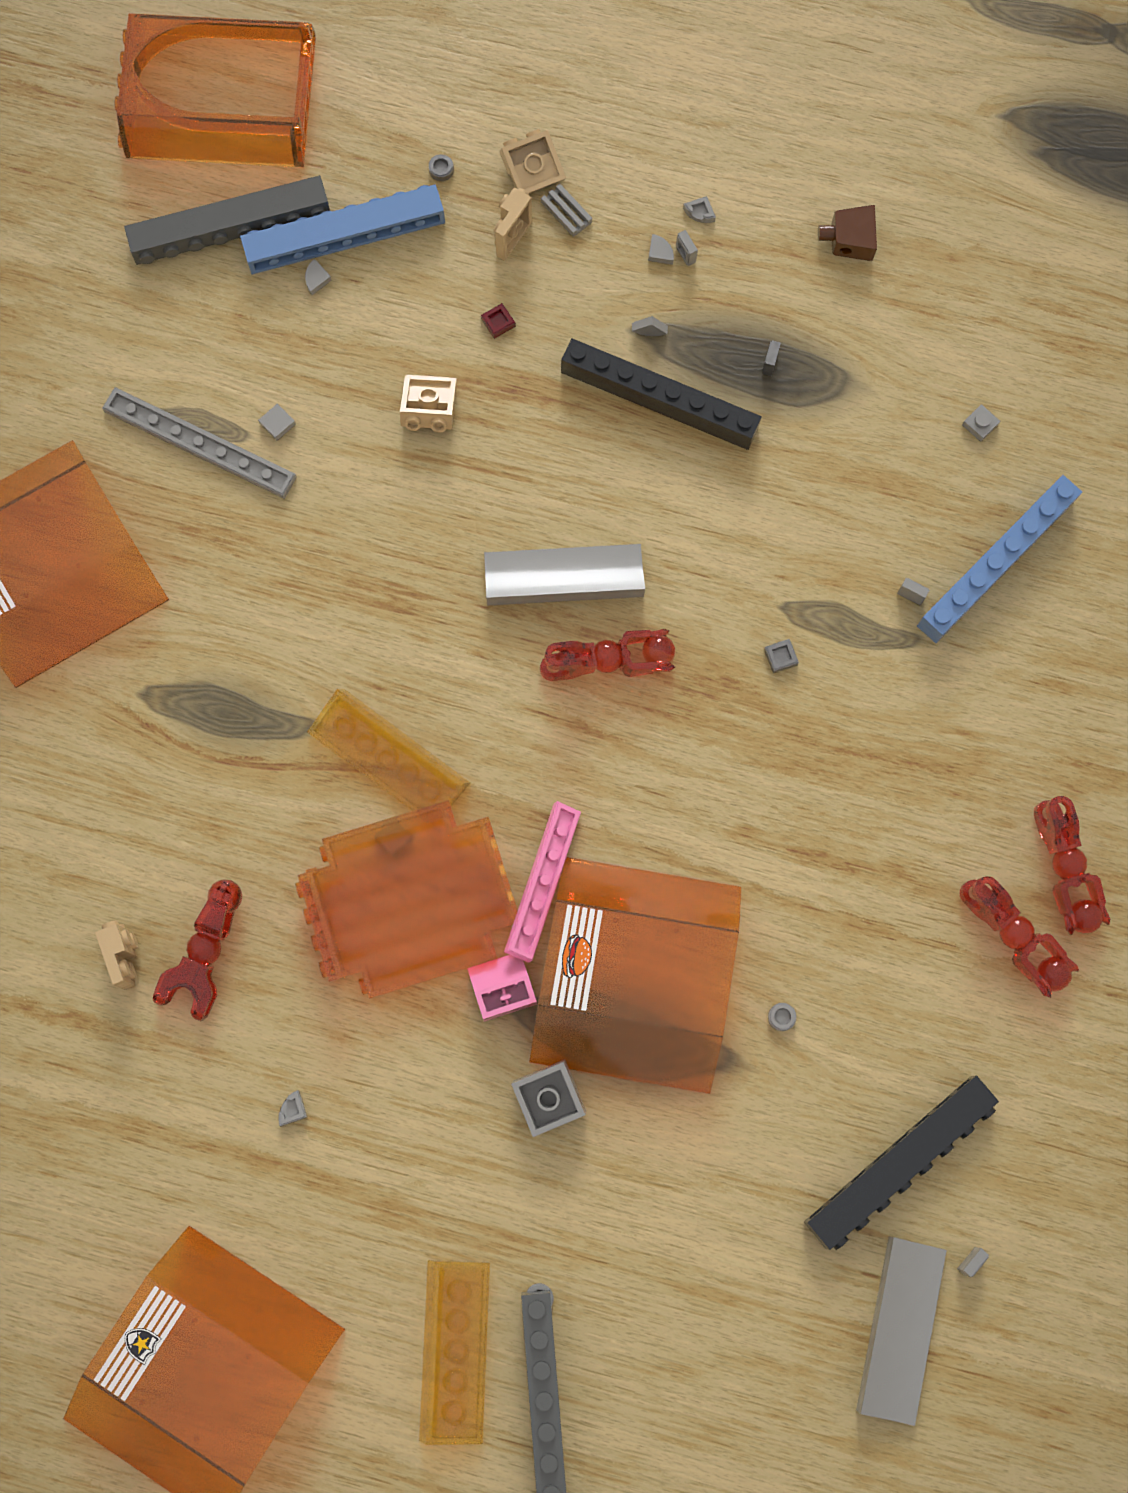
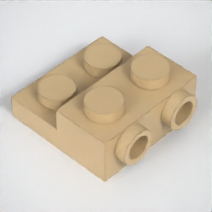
M536 129L527 133V138L518 141L517 138H513L503 143L504 147L499 152L508 175H511L515 188H521L530 194L566 179L548 130L541 132L540 129Z
M514 187L509 195H504L499 205L501 216L494 228L496 256L504 261L532 223V198L521 188L517 189Z
M405 375L400 407L401 426H405L411 431H416L420 428H431L439 433L444 432L446 429L452 430L457 378Z
M118 920L102 925V929L96 931L95 934L112 985L127 990L135 986L133 979L137 977L133 964L131 962L128 963L127 960L137 957L135 949L138 948V942L134 933H129L125 925L119 924Z

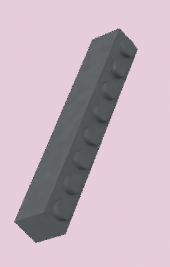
M319 175L126 225L124 229L136 265L150 264L154 260L165 257L173 258L180 253L199 251L211 245H223L230 240L241 238V235H245L252 230L260 231L271 228L275 224H287L302 217L317 216L322 212L330 211L323 182Z
M550 1290L521 1292L536 1493H566Z

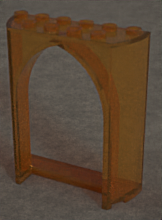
M129 13L127 29H123L125 48L120 53L122 73H119L117 77L120 90L119 96L115 97V110L119 126V148H123L126 158L304 167L316 33L313 25L309 24V22ZM229 38L301 42L294 117L203 113L181 110L163 103L149 93L140 82L141 72L161 51L190 39Z

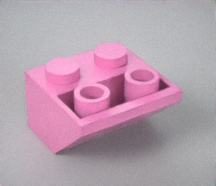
M507 955L467 968L484 1022L537 1005L523 960Z

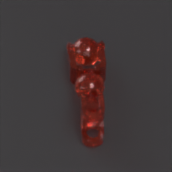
M667 629L626 631L618 643L612 640H603L595 645L594 642H557L547 647L540 664V673L548 681L573 679L585 674H593L595 670L611 673L618 668L627 677L648 675L658 671L670 672L675 669V666L671 663L675 657V646L673 641L667 637V634L670 632ZM644 642L642 655L646 662L633 663L629 658L631 653L627 649V645ZM547 666H548L550 669H552V670H559V671L556 672V673H552V672L548 671Z
M1057 796L1051 800L1038 803L1034 808V818L1038 832L1046 843L1049 854H1054L1052 868L1056 875L1062 879L1058 880V883L1053 887V894L1060 914L1064 917L1066 931L1071 936L1075 930L1083 934H1089L1097 931L1102 922L1110 925L1111 919L1105 908L1106 900L1101 880L1097 875L1085 873L1087 858L1077 848L1082 845L1079 837V820L1073 802L1068 797ZM1058 803H1061L1065 806V814H1063V811ZM1044 808L1046 810L1047 819H1045L1042 814ZM1081 883H1085L1091 900L1080 899L1072 905L1068 887H1079Z
M986 876L978 880L967 881L961 886L959 894L962 901L994 931H999L1003 944L1014 949L1013 964L1030 982L1036 984L1043 996L1051 998L1052 991H1061L1069 985L1072 980V972H1079L1077 964L1067 957L1066 951L1051 934H1035L1031 921L1019 915L1021 912L1014 905L1011 896L996 879ZM985 884H989L992 890L989 889ZM970 887H972V895L975 898V900H973L969 896ZM1040 943L1052 957H1047L1041 961L1036 970L1028 960L1030 952L1036 950L1037 944Z
M228 879L218 880L208 890V900L194 923V930L197 933L192 935L187 942L186 951L188 957L183 956L178 966L170 968L161 974L153 994V1002L162 1006L171 1001L178 989L185 987L193 996L191 1016L200 1022L208 1017L217 997L216 985L211 976L214 966L211 964L217 961L220 956V940L224 941L228 937L234 912L242 902L240 887L237 883Z

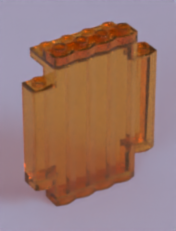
M449 800L323 838V846H320L319 850L323 862L328 861L329 866L323 868L314 867L305 870L306 873L298 875L299 882H296L295 886L299 898H304L307 908L303 909L307 925L312 924L315 935L311 936V941L315 952L320 950L323 961L319 962L322 977H328L329 982L362 973L363 978L358 979L363 995L368 994L369 999L497 959L490 932L513 925L518 912L489 817L457 826Z

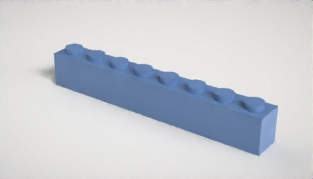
M436 184L431 186L423 185L416 190L397 192L392 196L382 199L374 198L363 204L348 205L344 209L325 211L320 215L309 218L302 217L287 224H275L268 229L252 230L240 237L251 274H256L445 223V217Z
M1062 475L923 616L917 627L933 642L937 643L1066 512L1081 495L1082 491Z

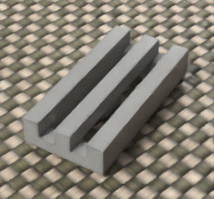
M561 184L557 185L555 190L549 191L548 196L544 195L541 198V203L573 237L592 223V217ZM552 200H554L563 210V212L573 220V222L577 225L576 228L553 205V203L551 202ZM568 205L578 214V216L568 207Z

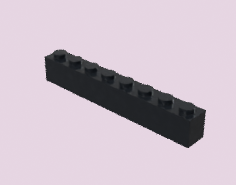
M571 338L561 359L562 374L746 450H749L758 431L762 416Z
M977 1075L970 1076L809 1216L804 1223L825 1249L831 1250L834 1248L838 1250L849 1240L847 1235L855 1229L858 1232L870 1222L868 1216L875 1210L880 1213L891 1204L889 1198L896 1192L899 1194L905 1192L912 1185L910 1180L916 1174L922 1176L933 1167L931 1163L933 1159L938 1155L941 1158L947 1155L954 1148L952 1143L957 1138L961 1137L964 1139L975 1130L973 1124L980 1118L985 1121L996 1111L994 1106L999 1103L998 1099Z

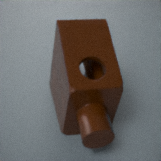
M875 205L835 211L831 225L818 226V241H832V253L835 256L873 261L877 250Z

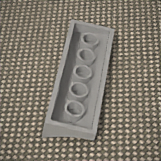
M641 544L484 552L487 606L644 597L645 594Z
M889 1236L856 1411L858 1413L915 1426L947 1250Z

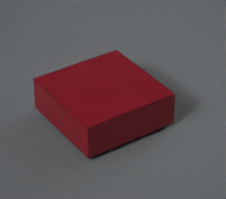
M503 303L481 315V320L494 339L516 327L515 321Z

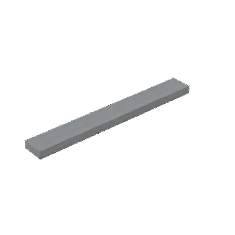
M116 387L102 408L105 413L285 499L297 478L295 473Z

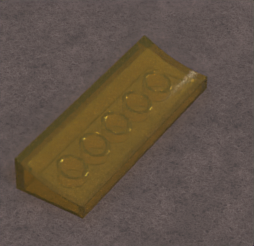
M336 689L307 731V733L433 827H437L448 810L471 783L345 689Z
M428 1260L419 1441L425 1445L483 1444L489 1262Z

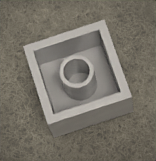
M565 1059L514 1080L511 1083L533 1137L586 1115L587 1111Z

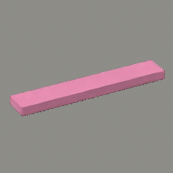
M557 801L553 804L504 950L505 953L528 963L533 960L581 814L580 811Z

